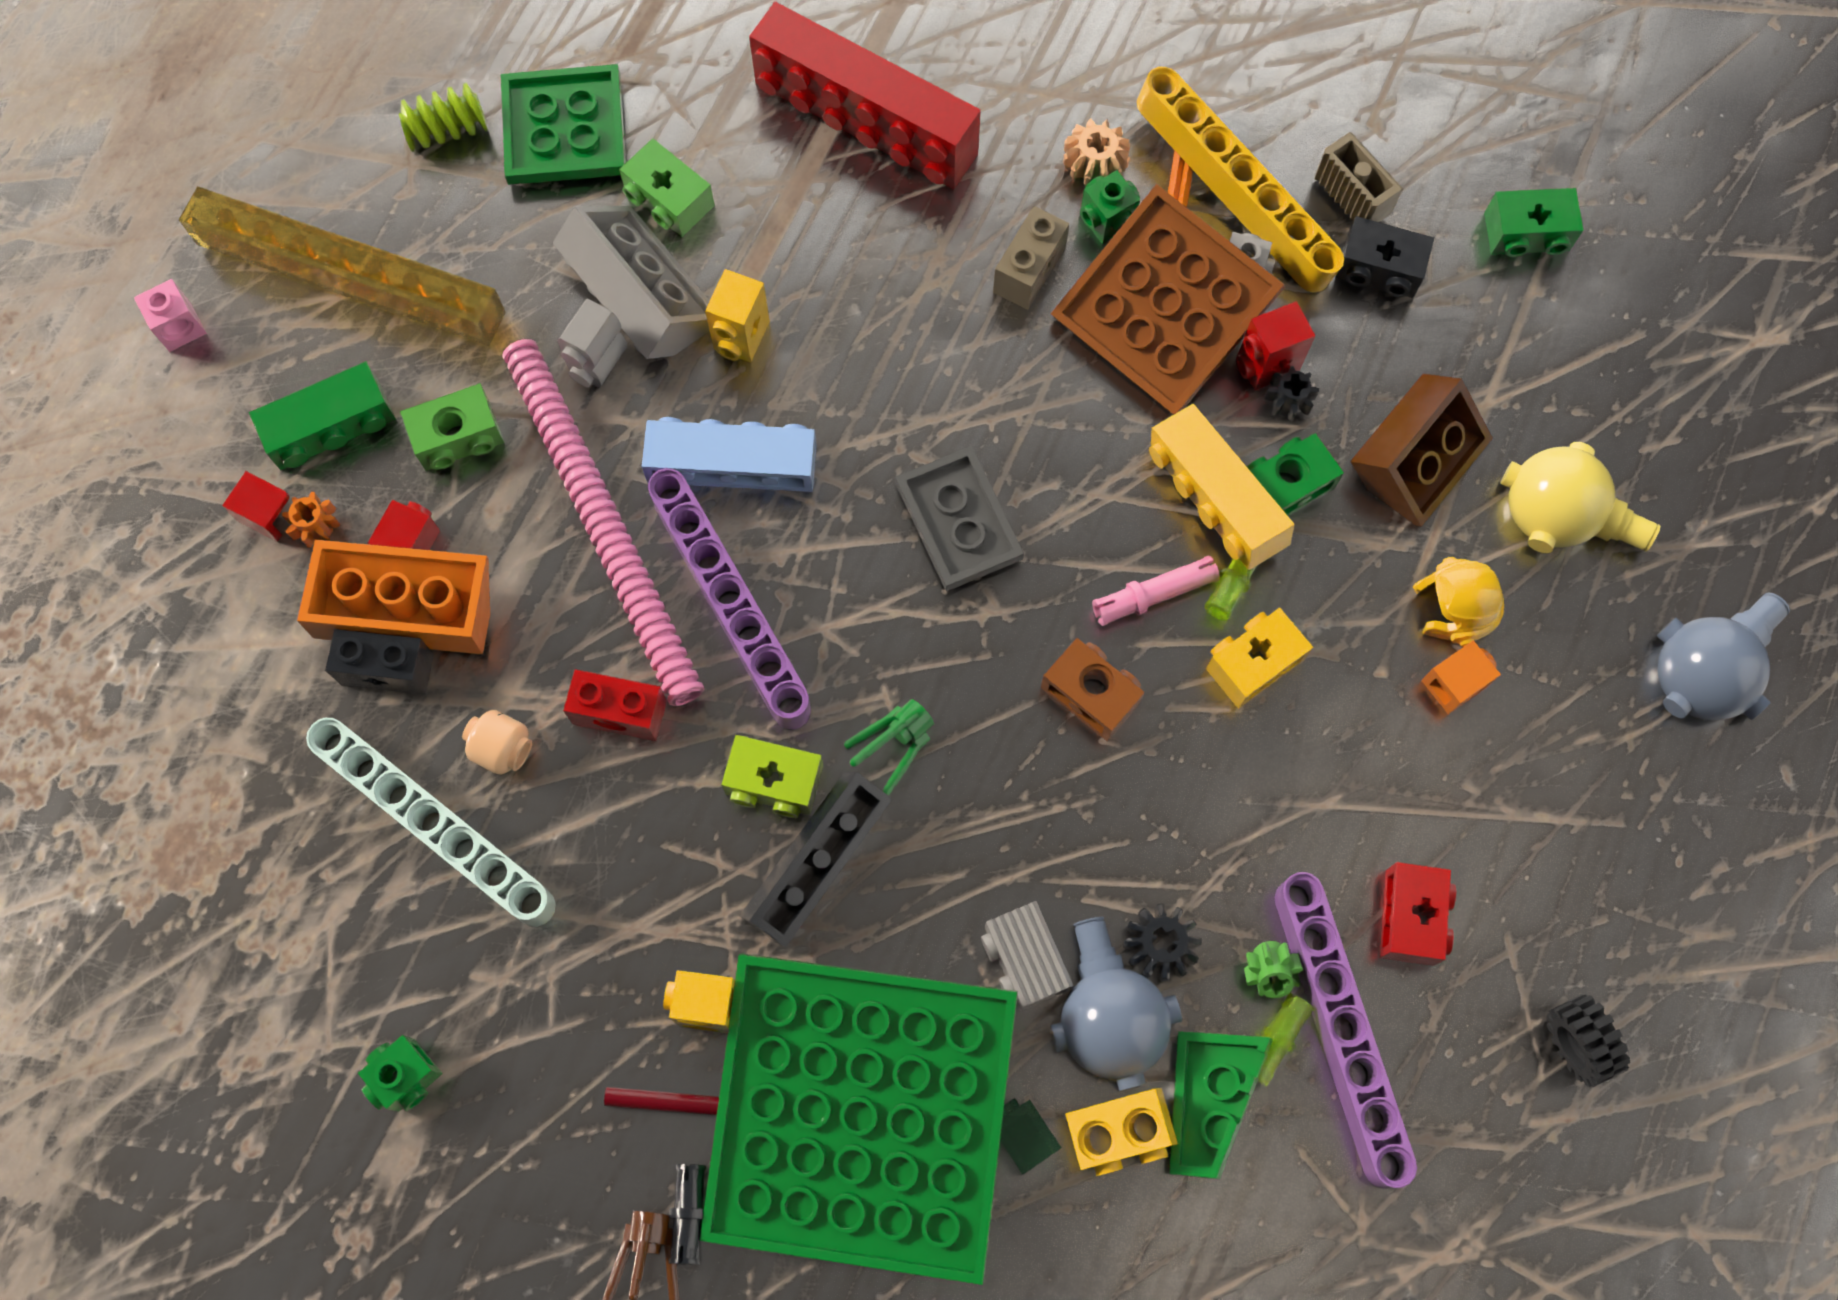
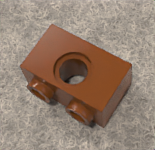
M1076 638L1043 675L1041 688L1108 742L1138 707L1145 692L1140 689L1141 684L1134 675L1124 669L1118 671L1106 661L1107 656L1099 647L1090 642L1084 644ZM1090 679L1099 680L1104 684L1106 691L1102 694H1092L1086 690L1084 682Z

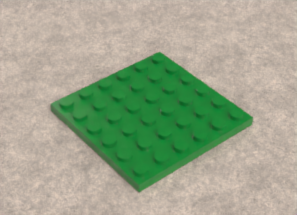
M739 954L700 1241L983 1285L1018 991Z

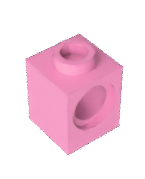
M173 279L134 297L150 330L169 352L207 334L191 302Z

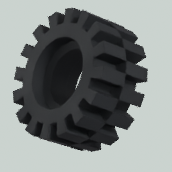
M1582 994L1548 1011L1546 1019L1550 1023L1547 1024V1027L1554 1035L1551 1037L1554 1045H1558L1560 1049L1558 1054L1561 1059H1566L1567 1068L1571 1073L1575 1071L1576 1078L1580 1082L1584 1081L1585 1086L1595 1087L1628 1071L1630 1068L1628 1066L1630 1064V1057L1625 1054L1628 1052L1627 1045L1620 1040L1623 1035L1620 1029L1614 1028L1612 1024L1614 1020L1611 1015L1604 1014V1007L1600 1002L1596 1004L1592 996Z

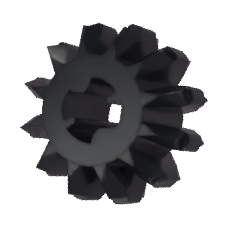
M1157 904L1154 912L1155 918L1150 911L1143 908L1138 912L1139 920L1142 924L1130 921L1126 927L1129 933L1137 938L1125 939L1123 948L1138 950V953L1134 954L1128 960V963L1133 967L1143 960L1147 965L1143 969L1142 975L1146 978L1153 974L1155 968L1158 969V977L1161 983L1169 981L1170 968L1176 976L1182 978L1187 974L1183 962L1195 965L1199 960V957L1188 948L1199 947L1202 944V939L1197 936L1187 935L1197 924L1194 920H1188L1184 925L1178 922L1183 913V910L1179 907L1172 912L1170 917H1167L1165 905ZM1156 933L1160 938L1168 936L1172 943L1167 949L1172 952L1168 953L1165 948L1156 950L1152 943L1157 939V936L1153 934Z

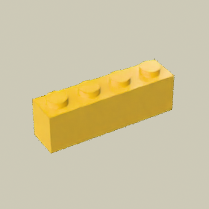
M1194 404L1152 427L1149 453L1154 463L1161 469L1166 468L1173 477L1174 485L1179 494L1185 499L1189 497L1198 508V514L1202 522L1209 529L1214 528L1223 539V545L1227 553L1234 560L1240 559L1249 571L1291 545L1295 524Z

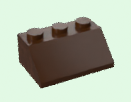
M1423 373L1350 462L1367 491L1415 526L1422 527L1493 437L1462 378Z

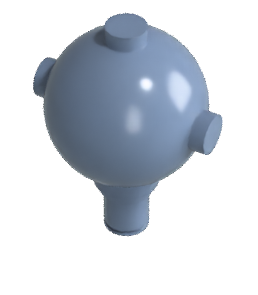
M1767 592L1749 610L1743 613H1736L1731 619L1704 617L1683 624L1680 620L1674 618L1657 635L1664 642L1658 657L1657 672L1662 690L1667 696L1663 700L1666 710L1678 718H1684L1688 714L1703 720H1724L1742 713L1750 720H1753L1771 703L1763 695L1770 677V660L1765 647L1771 642L1773 629L1790 613V608L1786 601L1774 593Z
M1103 916L1079 921L1073 924V926L1075 927L1074 930L1081 952L1079 956L1081 964L1077 966L1081 980L1071 989L1064 1002L1061 1023L1050 1025L1056 1052L1068 1050L1072 1058L1083 1069L1093 1075L1117 1080L1119 1091L1146 1085L1143 1073L1151 1069L1165 1052L1170 1039L1171 1024L1182 1022L1177 998L1175 995L1164 997L1148 978L1135 971L1125 969L1122 956L1116 955L1115 948L1111 945Z

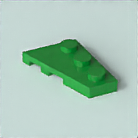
M1178 1031L1173 1129L1178 1144L1171 1146L1170 1174L1211 1179L1221 1178L1273 1042L1271 1037Z

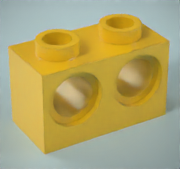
M677 970L675 982H667L663 1008L664 1010H669V1019L680 1027L728 1033L735 980L732 977Z
M1162 1088L1147 1090L1065 1113L1080 1170L1094 1167L1096 1176L1123 1169L1121 1159L1139 1155L1141 1164L1169 1157L1166 1147L1178 1144ZM1142 1113L1152 1116L1157 1125L1156 1135L1150 1141L1140 1139L1134 1129L1135 1120ZM1096 1126L1106 1128L1111 1135V1146L1105 1153L1097 1152L1091 1145L1090 1135Z

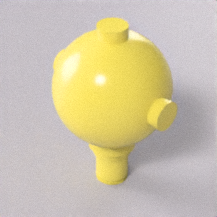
M1573 442L1569 447H1554L1543 450L1530 457L1522 465L1512 461L1500 483L1510 488L1509 507L1515 523L1529 537L1528 545L1541 553H1551L1554 547L1576 546L1590 540L1594 536L1605 541L1610 539L1621 540L1647 552L1654 543L1661 526L1633 513V510L1627 508L1628 503L1615 498V487L1609 471L1594 456L1595 450L1586 443Z

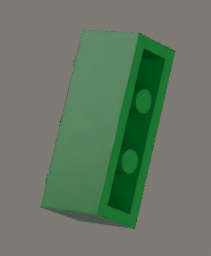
M367 361L249 412L266 454L280 471L287 467H298L304 464L308 458L326 450L339 449L348 440L364 433L377 432L383 429L387 423L396 420L379 380Z

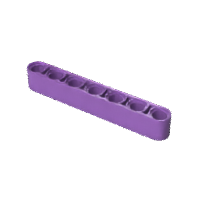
M671 468L658 470L651 476L648 482V490L657 514L774 720L785 729L794 730L802 727L807 723L811 715V706L806 688L684 476L679 471ZM665 490H679L674 498L663 499L660 497ZM693 522L699 524L697 530L692 533L685 534L679 532L680 528L686 523ZM706 557H716L719 559L717 565L712 568L705 569L699 567L700 562ZM728 591L740 594L738 599L731 604H723L718 601L720 596ZM754 626L760 629L758 636L754 639L743 640L738 637L740 631L745 627ZM767 662H776L781 666L779 672L772 676L761 675L759 669ZM790 697L797 698L802 702L801 707L793 713H785L779 709L781 702Z
M1306 872L1295 873L1287 878L1276 890L1275 904L1291 953H1299L1303 971L1298 974L1363 1171L1367 1179L1376 1187L1382 1189L1405 1187L1415 1178L1417 1171L1416 1159L1324 888L1319 879L1313 874ZM1290 886H1299L1306 891L1309 898L1307 906L1296 905L1291 900L1289 894ZM1306 929H1313L1320 933L1323 938L1321 950H1314L1307 946L1304 940ZM1322 972L1329 973L1335 977L1338 984V990L1335 995L1327 994L1321 989L1319 976ZM1338 1016L1346 1018L1352 1025L1353 1034L1348 1041L1341 1039L1334 1030V1022ZM1353 1061L1361 1063L1368 1072V1079L1363 1087L1355 1084L1350 1077L1349 1069ZM1369 1107L1376 1108L1383 1117V1126L1378 1133L1371 1131L1365 1123V1113ZM1387 1153L1394 1156L1399 1165L1398 1175L1393 1180L1388 1179L1381 1171V1159Z

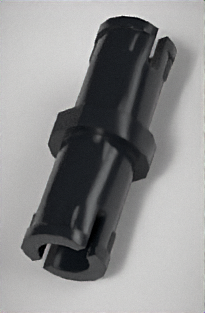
M677 1164L674 1208L669 1209V1219H673L669 1264L700 1265V1235L704 1213L703 1193L706 1166Z

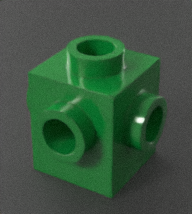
M1118 170L1106 177L1098 176L1087 184L1083 192L1080 216L1102 244L1113 238L1139 206V192L1131 181H1126Z
M405 1035L400 1036L391 1045L387 1042L372 1051L365 1060L368 1065L358 1072V1075L366 1083L361 1090L369 1102L378 1110L385 1107L387 1110L397 1112L402 1109L409 1111L422 1102L429 1093L426 1088L443 1074L418 1042Z

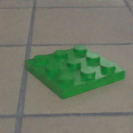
M618 64L501 74L504 172L508 185L621 175L619 169L626 163L621 74Z

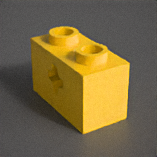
M725 269L705 310L713 348L726 359L733 361L742 359L751 363L770 323L764 283Z
M1278 608L1269 616L1264 611L1259 613L1243 627L1247 632L1236 640L1231 636L1226 637L1210 651L1213 657L1206 670L1238 709L1304 661L1313 649V646L1281 608ZM1260 651L1264 655L1263 658L1258 656L1252 659L1249 653L1255 654Z

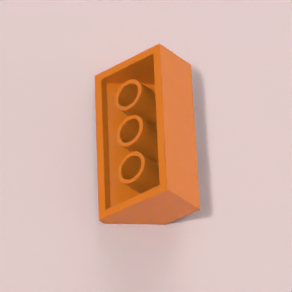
M315 540L297 621L315 639L332 640L334 629L420 638L431 650L483 654L490 619L489 559L485 555Z

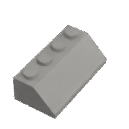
M574 206L553 244L564 257L566 264L573 268L587 285L588 291L597 297L605 308L611 310L617 316L621 323V328L634 343L635 349L640 354L644 355L646 359L674 356L709 332L705 310L710 300L631 206Z

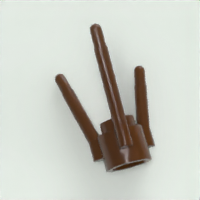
M643 1211L632 1212L631 1224H625L623 1242L602 1300L613 1299L630 1251L636 1252L631 1277L629 1299L636 1300L642 1282L646 1255H660L661 1245L664 1246L669 1300H680L677 1264H669L672 1243V1228H669V1215Z

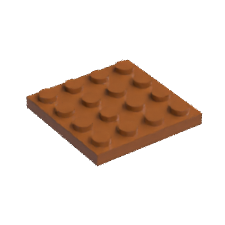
M1156 184L1055 307L1051 315L1174 415L1187 406L1244 338L1251 319L1264 314L1285 289V285Z

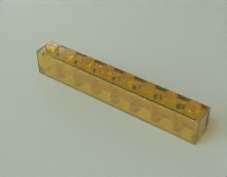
M198 186L179 218L180 223L198 246L486 346H490L506 313L495 288Z

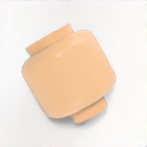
M490 710L480 718L476 716L471 718L462 735V739L466 741L465 752L467 758L499 775L505 774L511 769L517 771L526 761L532 748V740L528 739L529 732L527 726L497 710Z

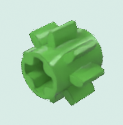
M1276 941L1262 942L1253 952L1246 953L1248 966L1244 968L1247 985L1257 984L1259 996L1265 995L1270 998H1280L1289 994L1294 986H1300L1298 973L1303 971L1299 953L1289 954L1287 943L1281 944Z

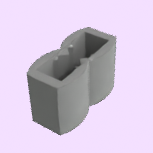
M588 298L583 302L559 337L558 345L562 350L561 356L570 370L568 372L569 376L582 386L590 387L592 384L600 388L627 349V342L619 332L621 330V323L617 316L611 310Z

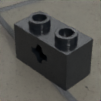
M1355 216L1342 251L1344 263L1335 277L1346 280L1355 286H1369L1386 291L1391 296L1413 299L1424 280L1435 237Z
M334 629L325 671L342 686L426 695L434 653L420 638Z

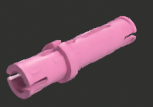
M1206 556L1196 562L1141 583L1132 581L1127 583L1126 588L1093 600L1094 614L1096 618L1101 616L1098 619L1101 626H1105L1112 621L1133 613L1142 615L1147 613L1148 607L1219 581L1218 567L1216 563L1210 566L1209 564L1213 563L1214 559L1211 556Z

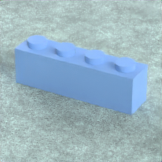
M663 417L659 421L647 420L642 469L647 483L658 470L671 468L679 471L684 476L688 485L813 492L817 448L815 429H807V427L800 424H787L784 427H766L762 423L752 421L745 422L742 425H729L714 419L702 420L700 423L683 422L674 417Z

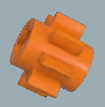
M311 492L309 497L299 499L293 497V503L289 511L282 513V517L291 524L285 532L293 540L301 537L302 542L308 548L313 546L315 540L330 541L329 536L333 528L340 527V523L331 515L336 510L332 502L328 499L321 503L320 498L315 492Z

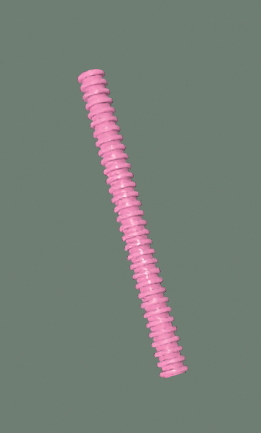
M532 339L518 340L504 350L502 357L505 363L508 364L509 372L513 374L512 378L515 384L518 385L517 388L520 394L523 395L522 399L525 405L528 406L527 409L530 415L533 416V422L538 427V432L543 437L546 448H549L548 453L554 459L553 463L556 469L559 470L558 474L561 480L564 481L566 490L570 492L571 501L575 502L574 507L577 513H580L579 517L582 523L586 525L585 530L588 535H591L590 540L593 546H596L595 551L598 557L602 558L601 563L607 569L606 574L609 579L613 580L612 586L615 591H618L619 601L624 603L622 607L625 613L629 614L628 619L630 623L635 625L633 630L636 636H640L639 642L641 646L646 648L644 653L647 659H652L650 663L652 669L658 671L656 678L658 682L663 683L661 686L663 692L669 694L667 697L669 705L681 706L687 704L701 695L704 686L702 682L697 681L699 676L696 670H691L693 663L691 659L686 658L688 653L685 647L680 646L682 641L678 635H675V626L669 623L671 618L668 613L664 612L665 606L663 602L658 601L660 596L657 590L653 589L654 583L652 579L647 578L649 573L645 567H642L643 561L640 556H637V548L635 545H632V538L630 534L626 533L627 528L621 522L622 518L619 512L615 511L616 505L614 501L610 500L611 495L605 489L606 485L603 479H600L601 475L598 469L595 468L593 458L589 457L590 452L584 446L585 442L582 436L579 435L578 427L574 425V419L569 414V409L564 404L561 393H558V386L553 382L552 374L548 372L549 368L546 362L543 361L544 358L541 352L538 351L539 348L536 341Z

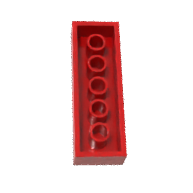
M776 1L749 35L755 84L762 91L769 95L776 94L789 101L800 112H809L824 120L832 129L837 131L843 130L856 137L864 146L871 149L877 148L890 155L899 165L910 166L920 171L931 182L939 185L944 184L954 190L978 156L981 109Z

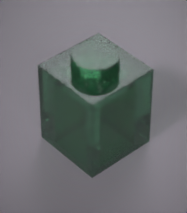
M1016 1098L1005 1104L1000 1146L1018 1174L1022 1176L1062 1147L1030 1099L1022 1105L1018 1103Z

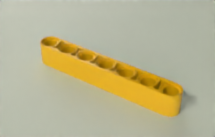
M1168 67L1152 69L1148 73L1136 102L1137 108L1143 117L1252 234L1272 242L1270 254L1303 289L1312 293L1325 290L1344 263V255L1339 246L1177 72Z

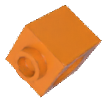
M1473 640L1435 666L1421 681L1449 715L1490 686L1501 673L1496 669L1497 665L1493 656L1487 650L1479 648Z

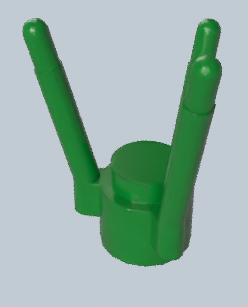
M913 699L908 701L902 708L899 706L895 707L887 716L844 742L846 748H851L887 726L889 728L850 760V765L856 767L893 737L904 745L911 741L912 745L882 790L889 796L919 750L931 740L926 731L934 725L932 717L922 705Z

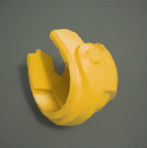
M1448 557L1436 566L1435 573L1416 582L1413 586L1415 593L1419 594L1436 585L1441 612L1447 620L1454 622L1445 623L1436 620L1427 622L1423 629V634L1450 640L1453 644H1460L1461 647L1466 646L1473 640L1477 641L1489 635L1499 626L1504 615V598L1501 585L1495 572L1486 564Z

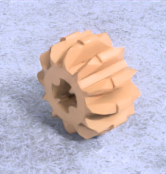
M1092 118L1087 122L1086 128L1076 124L1072 130V136H1068L1064 143L1065 154L1063 163L1065 168L1071 169L1072 181L1084 178L1086 187L1091 180L1098 176L1106 177L1116 170L1121 174L1122 171L1128 168L1130 143L1129 139L1122 138L1121 126L1110 129L1108 119L1102 125H1096Z

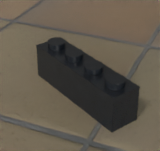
M844 772L739 916L773 942L786 948L892 801V798L860 773Z

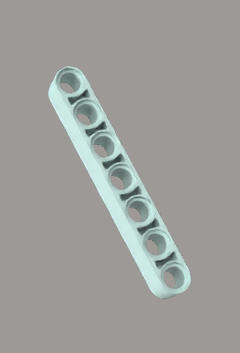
M325 717L311 725L307 732L306 740L308 747L314 754L522 923L534 927L544 925L552 918L555 913L556 903L553 895L541 883L363 739L334 718ZM341 734L339 744L334 749L327 751L325 746L328 739L333 735ZM373 760L374 764L371 772L366 776L358 777L357 772L360 765L365 761ZM400 786H406L405 797L398 803L390 804V795L393 790ZM434 812L439 813L440 819L437 826L432 830L423 831L422 824L425 817ZM472 839L473 849L470 854L463 858H456L455 850L457 845L463 840ZM506 866L507 876L505 880L499 885L489 886L488 877L490 872L495 867ZM532 893H540L541 904L539 908L529 914L523 913L522 902L524 898Z

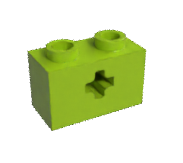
M735 735L721 786L725 795L730 796V801L740 806L755 808L757 802L773 806L772 811L774 813L789 818H798L799 813L810 815L824 766L822 755ZM772 772H778L780 781H774L771 787H766L764 778H770Z

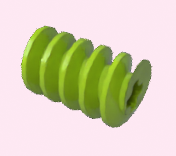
M467 82L463 83L462 96L460 97L452 87H448L446 101H443L436 91L432 92L431 105H427L421 95L416 96V109H412L405 99L401 100L399 118L411 152L415 150V139L419 141L423 148H429L430 135H433L439 144H444L447 130L455 140H459L461 138V126L471 136L476 135V122H479L486 132L489 131L476 92H473Z

